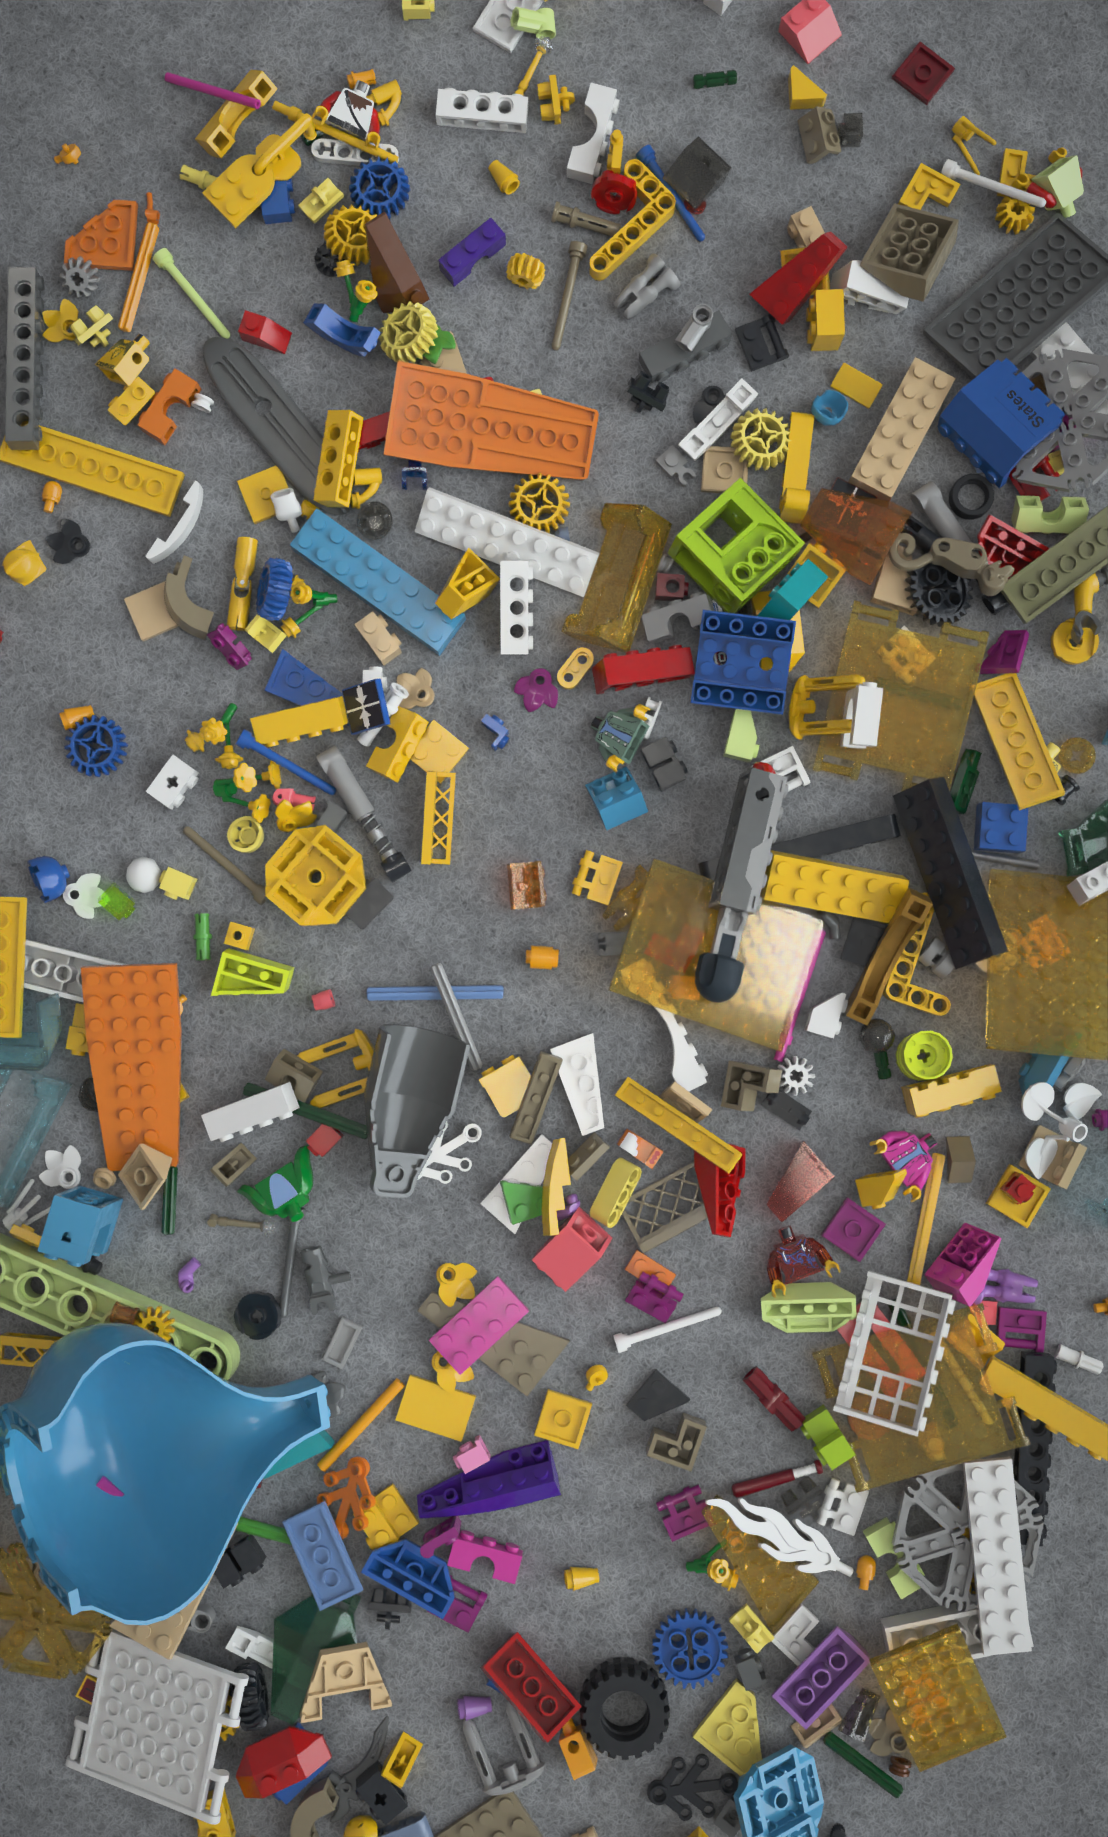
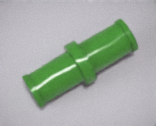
M194 914L196 934L193 935V940H196V960H211L210 940L212 939V934L209 933V914Z

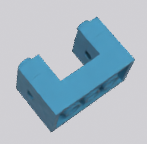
M80 1185L54 1195L38 1252L44 1253V1257L48 1259H65L67 1264L81 1267V1265L90 1262L91 1256H100V1254L108 1252L123 1198Z

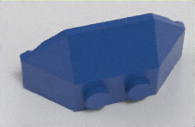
M407 1538L372 1551L361 1573L439 1618L444 1619L455 1599L447 1561L434 1554L430 1558L422 1557L420 1554L421 1546Z

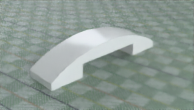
M741 378L715 409L696 428H693L678 446L695 461L728 430L758 396V393Z
M197 481L193 483L183 498V501L189 507L167 541L164 542L157 538L145 556L151 563L155 564L172 554L192 531L198 519L203 500V488Z
M240 1626L236 1627L225 1649L244 1659L249 1656L287 1676L288 1682L307 1691L315 1667L312 1662L262 1633Z

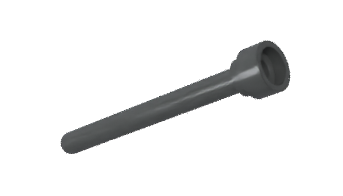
M301 1207L304 1214L302 1219H305L306 1208ZM290 1218L288 1219L290 1229L279 1303L281 1318H285L288 1314L299 1224L302 1223V1219L296 1222H292Z

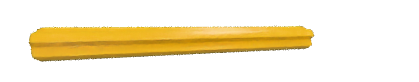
M940 1153L932 1154L933 1162L931 1163V1171L926 1182L907 1282L921 1285L946 1156Z

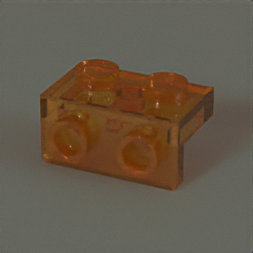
M542 862L507 864L511 910L545 907L547 894L543 883L545 871Z

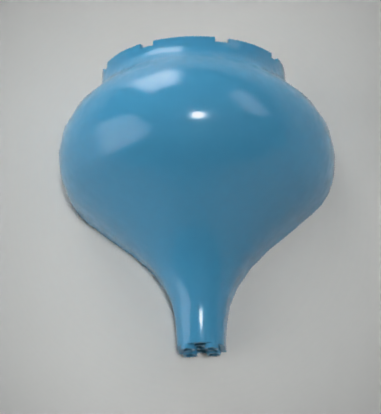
M125 1323L93 1324L78 1328L57 1340L34 1365L21 1396L0 1407V1475L5 1495H11L15 1508L10 1511L32 1564L38 1562L40 1566L39 1576L46 1587L71 1615L81 1611L94 1610L124 1624L149 1625L166 1620L181 1611L208 1584L244 1508L258 1484L272 1466L290 1449L305 1439L330 1428L329 1417L331 1413L327 1406L326 1396L328 1391L325 1384L312 1375L269 1387H251L233 1383L212 1373L192 1357L150 1330ZM105 1476L124 1493V1496L110 1495L101 1490L96 1484Z

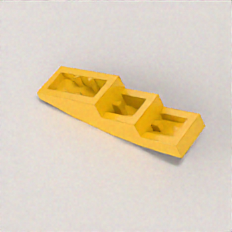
M565 1138L553 1140L546 1164L542 1192L543 1236L559 1234L556 1211L565 1209L562 1186L571 1185Z

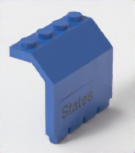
M1008 358L1002 362L997 359L964 386L942 412L937 425L940 434L948 437L954 443L957 451L964 453L969 458L970 463L975 468H979L985 474L987 480L998 488H1001L1007 482L1011 470L1023 456L1061 426V419L1065 416V413L1056 404L1052 403L1047 407L1051 400L1038 387L1031 391L1035 384L1022 372L1015 376L1019 369Z

